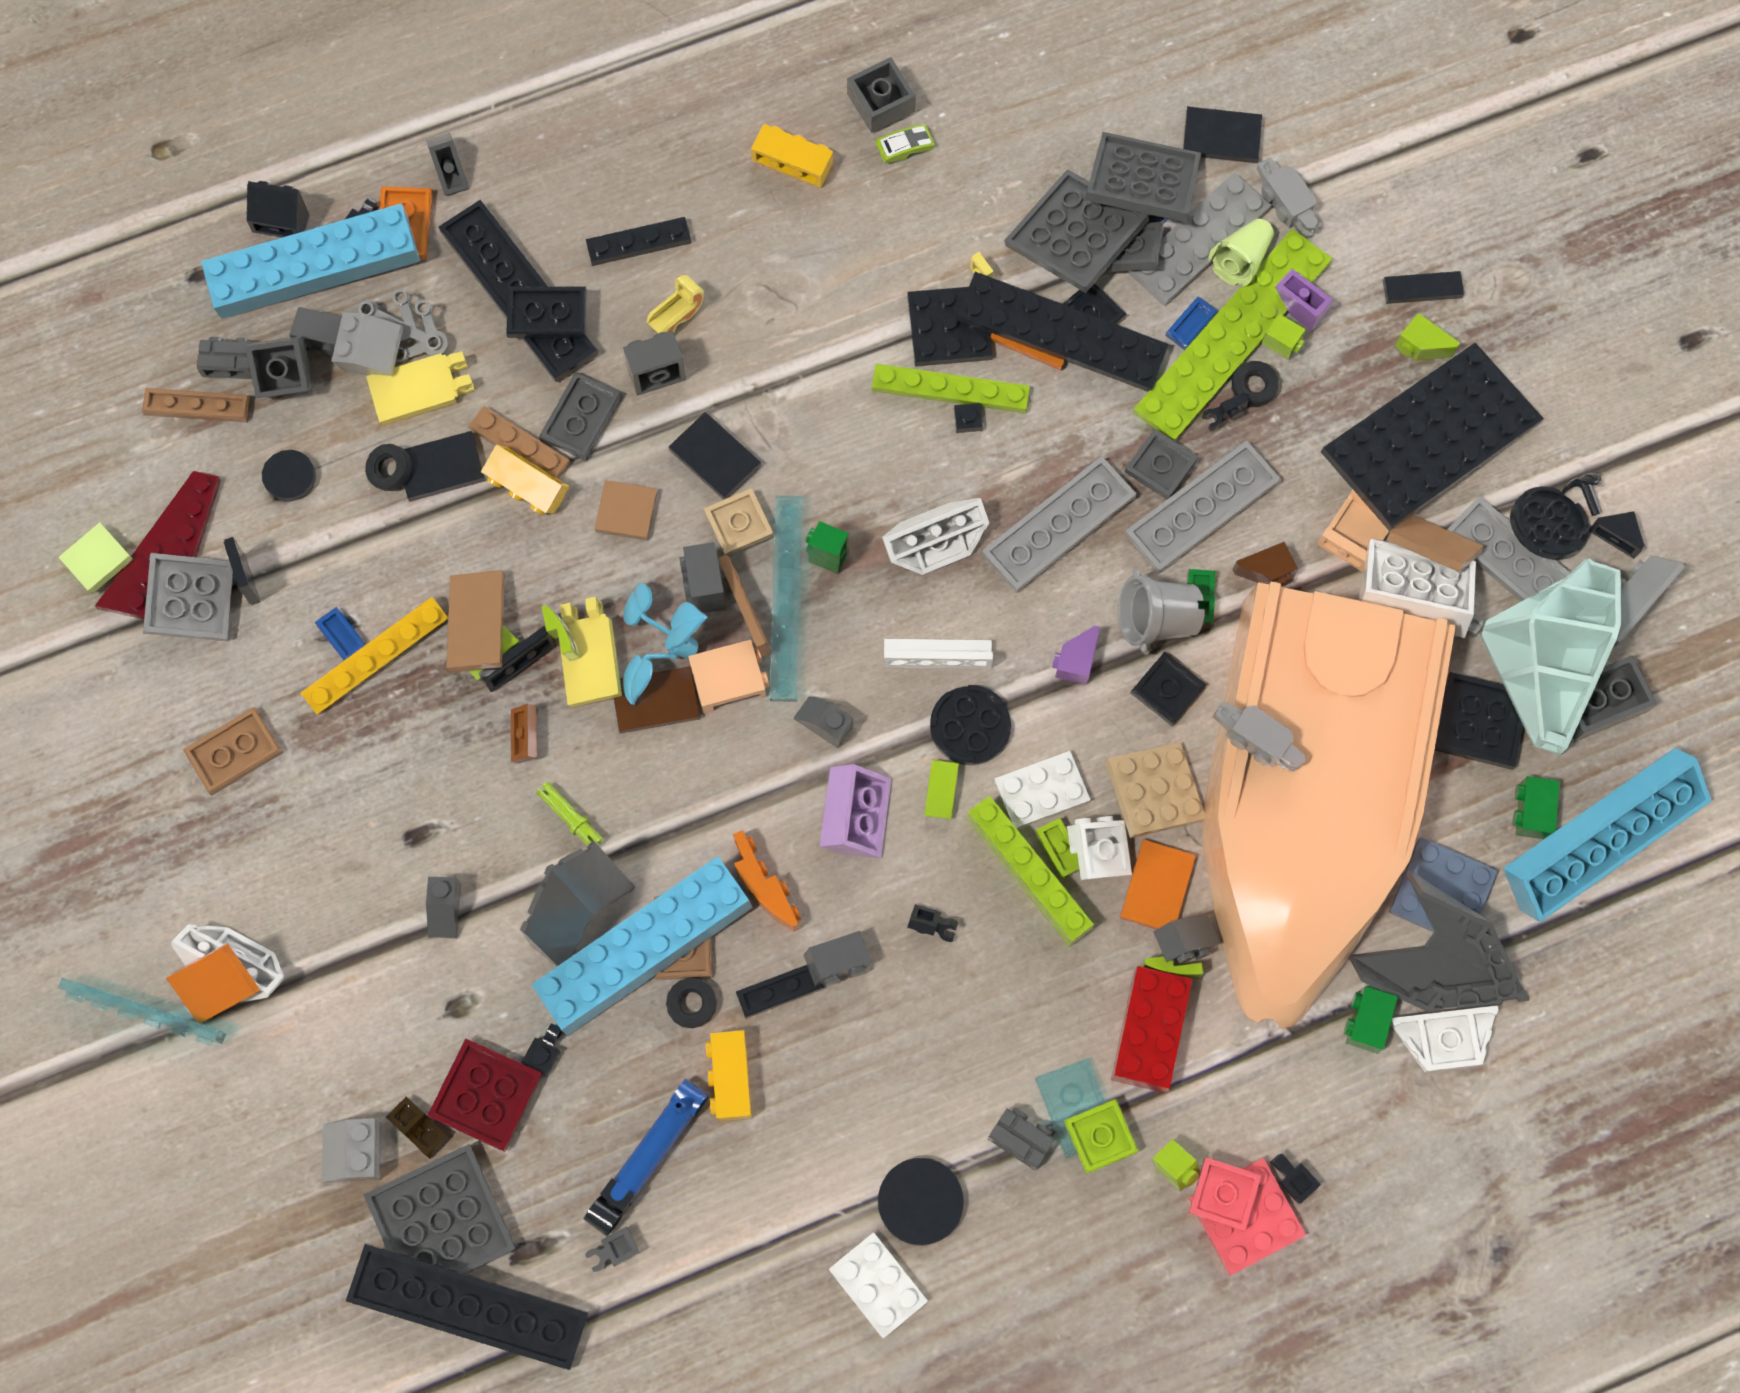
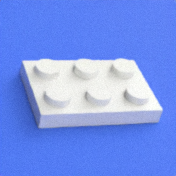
M1070 751L994 778L995 786L1008 818L1016 829L1090 803V797Z
M874 1232L829 1268L831 1274L882 1339L928 1302Z

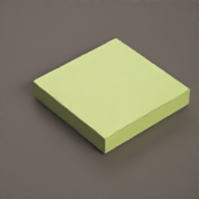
M100 522L59 556V559L91 594L96 592L133 560Z

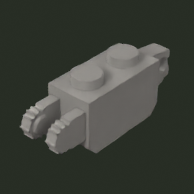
M1271 157L1261 161L1256 169L1263 181L1261 190L1264 199L1272 204L1278 219L1284 222L1289 229L1294 226L1304 238H1311L1315 233V228L1318 226L1317 218H1315L1312 212L1316 198L1294 167L1285 166L1281 168Z
M1223 702L1214 713L1213 718L1228 731L1225 736L1230 739L1231 744L1240 750L1245 749L1254 755V759L1261 765L1272 768L1275 764H1278L1282 768L1289 770V772H1294L1301 765L1305 764L1306 757L1291 744L1294 739L1292 731L1255 705L1247 706L1244 710H1241Z

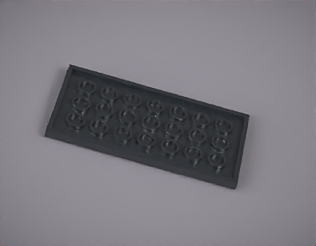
M1473 343L1328 443L1320 452L1390 531L1539 425L1544 418L1476 343Z

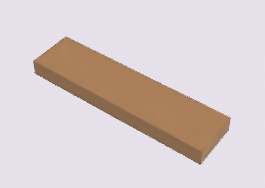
M145 388L141 412L145 416L248 423L251 397L250 395Z
M727 555L718 558L757 649L763 657L771 654V647L735 565Z

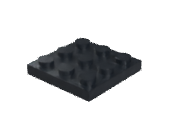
M969 287L907 292L915 367L992 360L990 332L956 320Z
M1449 672L1445 685L1434 751L1513 770L1516 765L1523 723L1505 686Z

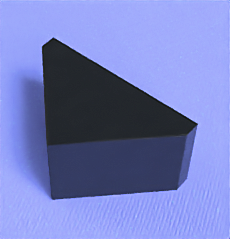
M1634 511L1598 517L1589 528L1590 533L1633 559L1644 547Z

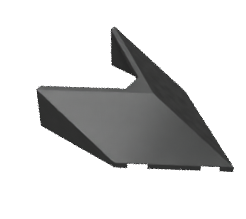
M595 842L588 844L587 850L583 851L580 848L560 859L555 866L551 864L546 867L544 872L546 876L539 884L528 909L530 916L527 918V921L525 920L520 928L530 946L556 967L575 955L588 924L598 912L632 892L635 888L631 881Z
M1410 870L1407 873V877L1434 929V933L1425 946L1355 954L1349 959L1362 982L1383 992L1398 996L1399 999L1429 1013L1441 1012L1442 1008L1450 1007L1466 1009L1502 1004V1001L1517 999L1518 1002L1529 1001L1492 923Z

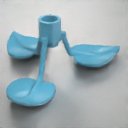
M638 583L627 599L623 612L624 621L627 625L635 626L642 618L669 635L665 642V647L669 653L646 654L643 658L636 655L629 662L623 676V690L627 700L632 705H635L637 698L645 690L651 679L653 667L650 659L670 658L675 660L677 656L689 660L688 656L695 655L698 650V641L690 636L707 619V616L693 604L685 602L677 608L671 619L672 629L665 628L645 614L652 604V592L649 586L644 583Z

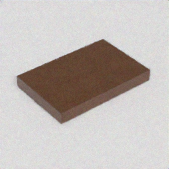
M691 666L653 672L647 687L637 698L635 705L630 704L623 690V678H620L622 696L614 698L620 734L700 720Z

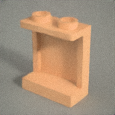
M1352 489L1317 545L1363 572L1369 540L1383 541L1389 531Z
M751 640L688 656L704 714L713 712V706L760 694L761 698L766 697L765 688L769 687L766 672L760 673L758 663H762L761 654L757 647L753 648Z

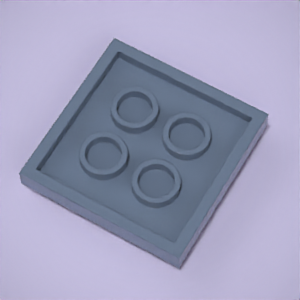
M1420 837L1389 913L1434 932L1407 877V873L1410 870L1480 915L1498 870Z

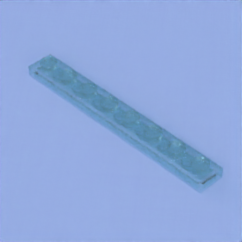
M776 496L772 651L770 666V701L797 702L802 496Z

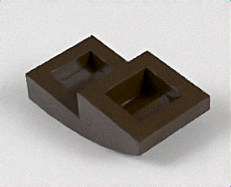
M407 1096L386 1116L429 1159L450 1139Z

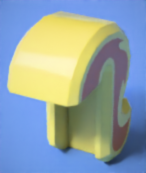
M680 275L675 278L676 291L649 313L647 324L656 333H669L672 331L675 333L676 327L680 323L689 320L700 308L704 298L703 289L688 275Z

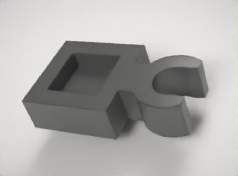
M626 1226L602 1239L603 1249H591L586 1252L585 1256L586 1258H590L593 1255L599 1256V1264L592 1267L593 1272H598L605 1267L607 1261L611 1260L613 1266L616 1267L640 1254V1251Z

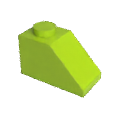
M1418 313L1400 334L1395 346L1403 355L1418 361L1452 358L1460 342Z

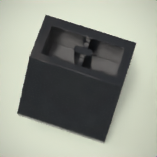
M248 181L246 221L252 233L283 238L305 231L309 212L299 190L289 185L280 187L271 185L266 181Z

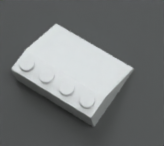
M1370 539L1359 601L1403 610L1404 614L1434 621L1437 618L1448 620L1447 624L1456 625L1454 636L1465 638L1474 615L1476 561H1472L1463 570L1457 572L1399 545Z

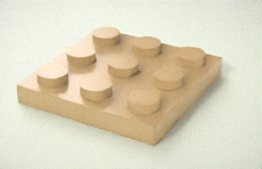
M1181 743L1109 757L1105 760L1130 838L1200 823L1205 820V812Z

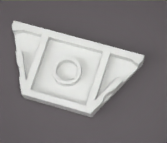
M1498 1006L1392 1018L1390 1025L1424 1072L1476 1067L1483 1064L1486 1046L1492 1034L1491 1029L1494 1018L1498 1013Z

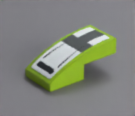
M925 124L892 132L875 141L884 163L906 160L909 154L931 151L935 145Z
M547 605L541 606L546 631L554 639L559 638L562 654L569 661L580 658L575 640L566 624Z

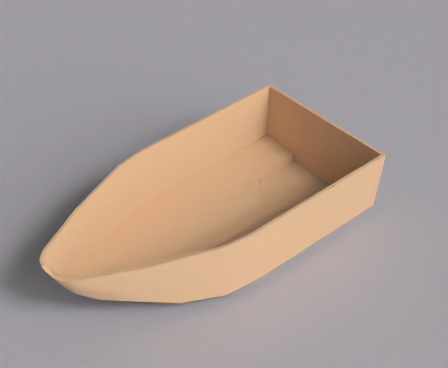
M1258 582L1242 604L1224 702L1241 710H1244L1247 706L1255 705L1290 729L1294 737L1291 744L1306 757L1305 764L1301 765L1294 772H1289V770L1282 768L1278 764H1275L1272 768L1261 765L1254 759V755L1245 749L1240 750L1233 746L1230 739L1225 736L1228 731L1219 724L1204 801L1205 820L1203 821L1202 844L1218 932L1239 1005L1246 1016L1256 1023L1263 1019H1272L1278 1023L1279 1028H1287L1303 1019L1348 961L1410 861L1424 813L1456 625L1447 624L1448 620L1437 618L1434 621L1404 614L1403 610L1317 591L1312 594L1280 587V583L1270 582V584Z

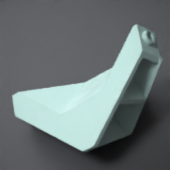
M1585 559L1566 578L1488 619L1484 624L1481 639L1534 747L1561 755L1570 744L1617 640L1621 626L1620 570L1594 562L1591 559Z

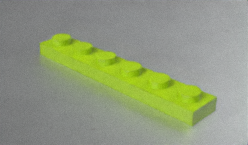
M875 364L872 382L873 392L956 404L980 403V407L1025 414L1030 389L1029 385L883 364Z

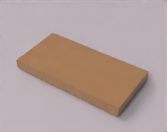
M503 570L450 575L446 665L449 673L502 667L505 580Z

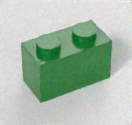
M819 521L816 528L810 529L806 538V543H808L806 552L809 554V562L838 574L849 552V533Z
M1526 776L1520 784L1516 785L1515 800H1518V810L1514 811L1512 824L1516 826L1517 836L1545 839L1556 831L1560 781Z
M1367 986L1363 987L1359 993L1355 992L1351 1002V1008L1355 1009L1352 1019H1347L1343 1032L1344 1035H1347L1345 1044L1376 1054L1383 1051L1398 996Z

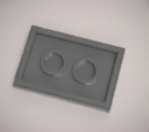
M575 372L540 433V440L587 461L620 402L622 392Z

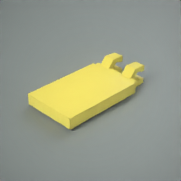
M463 352L450 354L448 357H446V354L442 355L440 353L394 367L392 376L374 374L366 376L381 426L457 403L455 397L475 391L469 374L456 377L454 380L452 377V373L468 368Z
M597 597L585 599L589 618L580 620L577 607H573L571 603L560 605L561 618L570 630L580 656L578 659L569 661L561 651L567 704L571 708L622 696L612 620L604 614L602 601H598Z

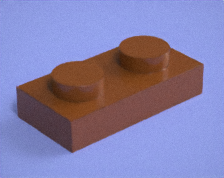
M527 703L511 709V762L520 764L537 758L536 705Z

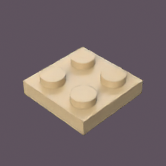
M752 488L703 508L724 555L730 556L774 537L773 531Z

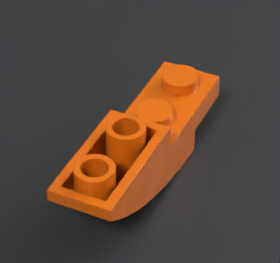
M743 830L733 834L734 842L742 857V860L734 863L735 871L748 893L778 923L793 932L799 930L798 921L802 919L796 906L790 907L786 897L790 893L784 880L779 882L776 875L765 879V876L769 874L763 861L757 862L753 852L757 851L752 837H746Z

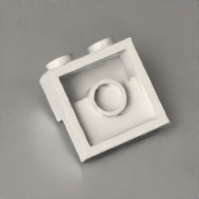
M1113 816L1096 818L1097 822L1091 823V818L1074 820L1075 825L1067 826L1071 854L1078 855L1081 880L1132 875L1124 820L1113 821Z

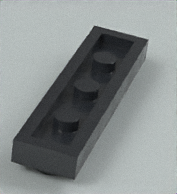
M685 217L585 239L592 266L692 244Z

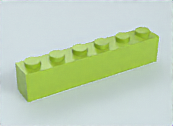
M990 795L968 811L966 820L1069 948L1092 930L1094 926L1092 921Z

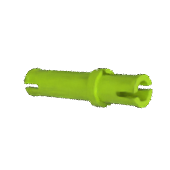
M550 782L542 785L545 790L540 788L537 790L536 794L570 827L569 831L572 835H577L587 846L594 841L600 845L603 843L604 838L588 824L589 820L585 816L581 817Z

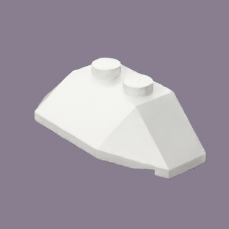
M981 498L951 502L900 522L886 533L882 539L891 563L923 575L970 556L984 530L989 525V520Z
M188 924L171 942L172 948L185 966L228 943L260 988L257 993L241 1002L268 998L284 979L274 952L228 927H197L196 925Z

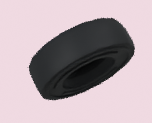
M1249 361L1236 369L1232 377L1231 389L1234 396L1244 392L1249 401L1248 407H1261L1274 399L1278 390V377L1270 365L1262 361ZM1250 376H1258L1264 381L1265 387L1260 392H1251L1246 388L1245 380Z
M382 444L376 447L369 454L365 466L368 481L374 487L383 491H395L401 488L408 481L412 470L409 454L403 448L394 444ZM393 458L396 462V469L391 476L384 477L381 473V466L386 459Z
M690 977L678 981L671 987L667 994L666 1007L669 1016L675 1023L681 1027L693 1029L701 1027L710 1021L715 1013L717 1001L715 993L708 983L701 979ZM690 992L696 993L702 998L700 1010L692 1014L683 1011L680 1005L682 997Z

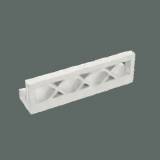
M884 639V668L991 669L992 640Z

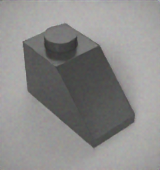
M447 133L426 140L444 195L468 189L469 186L451 134Z
M810 696L794 716V720L837 748L840 747L853 728V717L829 702Z
M428 876L426 914L429 938L457 939L461 884L456 877Z

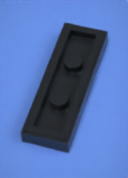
M1461 271L1388 276L1383 279L1386 304L1458 299L1464 296Z
M543 626L502 656V667L483 669L478 674L489 691L493 692L554 648L556 643L546 631V627Z
M804 965L738 990L736 995L745 1019L821 991L824 989L823 984L815 986L808 966Z

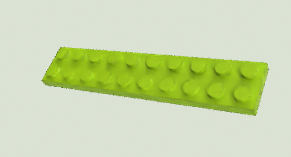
M1291 229L1260 264L1254 279L1248 285L1241 286L1156 382L1152 391L1149 390L1134 407L1133 413L1151 427L1176 441L1234 375L1236 369L1261 344L1265 333L1278 314L1285 316L1288 313L1285 304L1275 289L1276 285L1291 269H1294L1313 284L1328 267L1333 258L1294 229Z

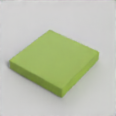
M1116 1099L1063 1121L1086 1175L1139 1152Z

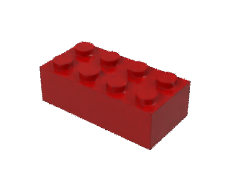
M1140 966L1136 967L1133 972L1111 1076L1112 1081L1167 1093L1171 1086L1192 979Z

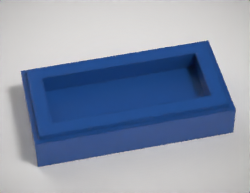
M1197 296L1168 329L1165 336L1185 350L1218 311Z
M337 607L315 622L343 661L365 645Z

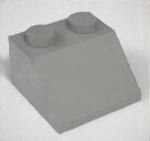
M343 312L331 362L349 373L392 376L404 327L368 314Z
M375 1118L352 1119L323 1125V1183L381 1180V1122Z

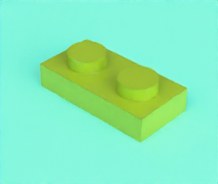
M1061 818L1036 829L1035 833L1061 880L1080 871L1078 855L1071 854L1068 831Z

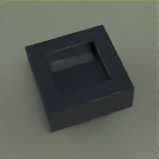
M980 403L954 405L956 433L982 431Z

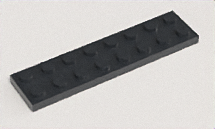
M481 199L438 226L440 233L506 319L508 287H548ZM586 335L585 338H522L555 382H558L598 355V350Z
M976 271L956 319L1147 392L1149 390L1152 391L1169 345L1168 343Z
M367 1243L364 1244L346 1298V1302L567 1370L571 1369L589 1313L588 1311Z

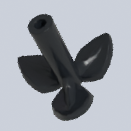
M1586 473L1572 479L1562 489L1561 494L1564 495L1565 492L1573 487L1581 488L1591 516L1602 513L1592 485H1598V482L1601 481V473Z

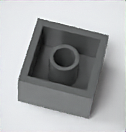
M892 57L847 78V95L871 133L915 112L916 96Z
M673 331L669 333L660 332L654 335L653 338L644 341L635 340L630 342L628 346L623 347L627 369L637 396L686 380L683 357Z
M304 336L255 342L245 346L256 398L305 392L314 387Z
M715 542L683 547L684 556L679 557L686 601L693 604L702 613L726 610Z

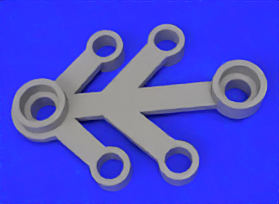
M397 289L392 295L393 301L399 305L403 321L382 312L379 305L372 300H364L359 304L358 313L365 314L364 308L370 306L371 311L368 315L402 325L404 328L400 343L412 338L421 342L407 349L399 347L398 352L403 351L404 357L402 359L396 357V362L403 364L408 359L424 353L434 356L446 352L448 339L444 333L437 331L431 314L432 306L427 301L420 300L415 304V311L422 317L426 333L417 329L409 304L410 295L403 289ZM404 294V300L398 302V296ZM426 304V312L421 313L420 307ZM433 339H438L436 347H431Z

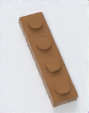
M485 406L482 407L468 425L471 431L491 444L508 447L557 479L560 478L570 464L569 459Z

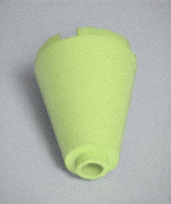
M1255 219L1214 245L1209 253V261L1212 259L1214 264L1212 268L1214 273L1229 285L1235 286L1237 283L1243 284L1242 286L1248 285L1254 279L1274 236L1271 224L1263 219Z

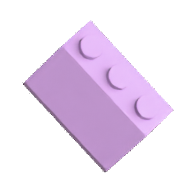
M855 764L830 767L820 847L840 854L881 858L891 778Z

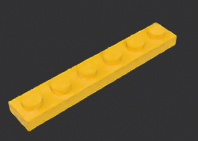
M431 596L309 685L300 694L315 714H319L447 620V615Z

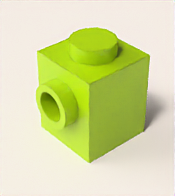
M1278 314L1265 333L1262 345L1288 360L1293 352L1298 354L1304 345L1305 340L1302 337L1306 329Z
M1173 1139L1152 1158L1157 1171L1180 1192L1186 1186L1193 1185L1201 1172L1197 1160Z

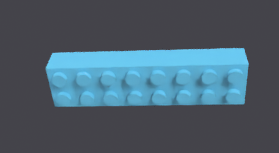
M402 203L203 260L201 263L213 308L224 319L420 262V257L408 215Z
M1674 748L1505 866L1503 870L1519 909L1538 922H1542L1709 804L1712 800L1697 758Z
M717 856L531 985L560 1029L568 1036L753 907L721 859Z

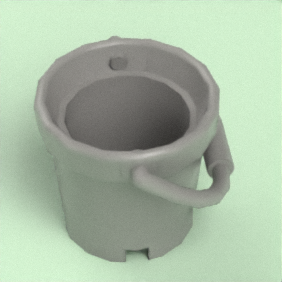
M1135 569L1133 570V576L1125 581L1119 596L1118 621L1120 631L1129 644L1140 646L1144 655L1150 654L1151 643L1154 640L1197 635L1204 620V609H1198V601H1203V596L1199 588L1194 584L1154 581L1148 576H1142L1140 571Z

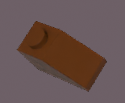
M1285 541L1237 560L1233 567V572L1237 576L1256 583H1280V587L1290 584L1298 571V567Z

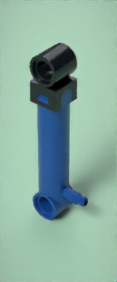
M685 1079L676 1089L668 1105L614 1178L610 1179L600 1193L601 1196L591 1205L583 1220L607 1237L617 1226L623 1214L628 1211L636 1200V1195L689 1122L705 1105L709 1094L688 1079Z

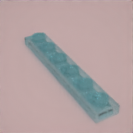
M63 977L58 986L60 990L66 992L65 998L81 1003L84 998L92 1001L91 1006L107 1012L108 1008L111 1007L117 1009V1015L133 1020L135 1016L144 1018L143 1024L159 1029L162 1024L171 1027L169 1032L185 1038L187 1033L197 1036L195 1041L208 1046H212L213 1042L223 1044L226 1033L219 1029Z

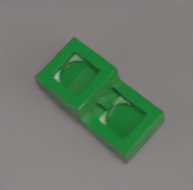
M1188 569L1187 584L1197 586L1203 596V601H1198V609H1204L1203 623H1213L1216 571Z

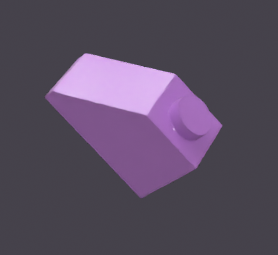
M1291 269L1275 287L1290 315L1310 331L1328 314L1333 299L1294 269Z
M1093 626L1063 644L1061 653L1055 652L1052 668L1057 669L1055 678L1087 685L1100 630L1099 626Z

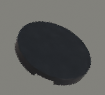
M1545 486L1528 489L1519 496L1511 508L1510 523L1514 535L1527 550L1542 558L1551 560L1569 558L1581 549L1588 537L1589 523L1584 510L1579 503L1575 504L1567 496L1561 494L1559 489Z
M968 685L946 692L937 701L931 714L930 733L935 746L946 758L962 765H979L994 759L1005 748L1011 733V719L1008 709L1004 704L1005 702L990 689L978 685Z
M928 1158L909 1159L893 1167L882 1181L878 1193V1210L883 1224L895 1238L910 1245L926 1246L943 1240L956 1228L963 1212V1192L957 1177L942 1163Z

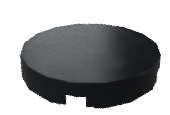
M282 450L273 454L265 462L262 470V482L268 493L275 499L285 502L305 497L312 490L316 481L315 468L306 455L296 450Z

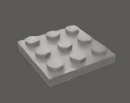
M151 553L143 634L227 641L233 576L230 561Z

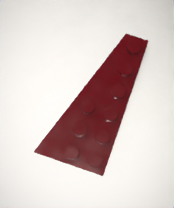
M193 471L131 555L133 560L120 570L95 605L98 610L139 619L145 618L150 554L197 557L221 482L219 476Z

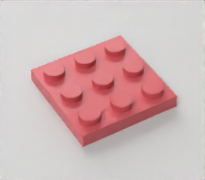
M1264 1158L1243 1168V1170L1261 1175L1245 1232L1198 1217L1229 1276L1306 1236ZM1193 1195L1188 1198L1190 1204L1192 1202Z

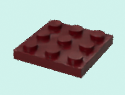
M465 1038L427 1116L506 1152L543 1074Z

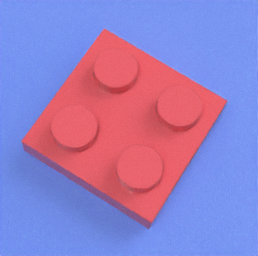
M1205 1157L1188 1214L1245 1232L1261 1175Z

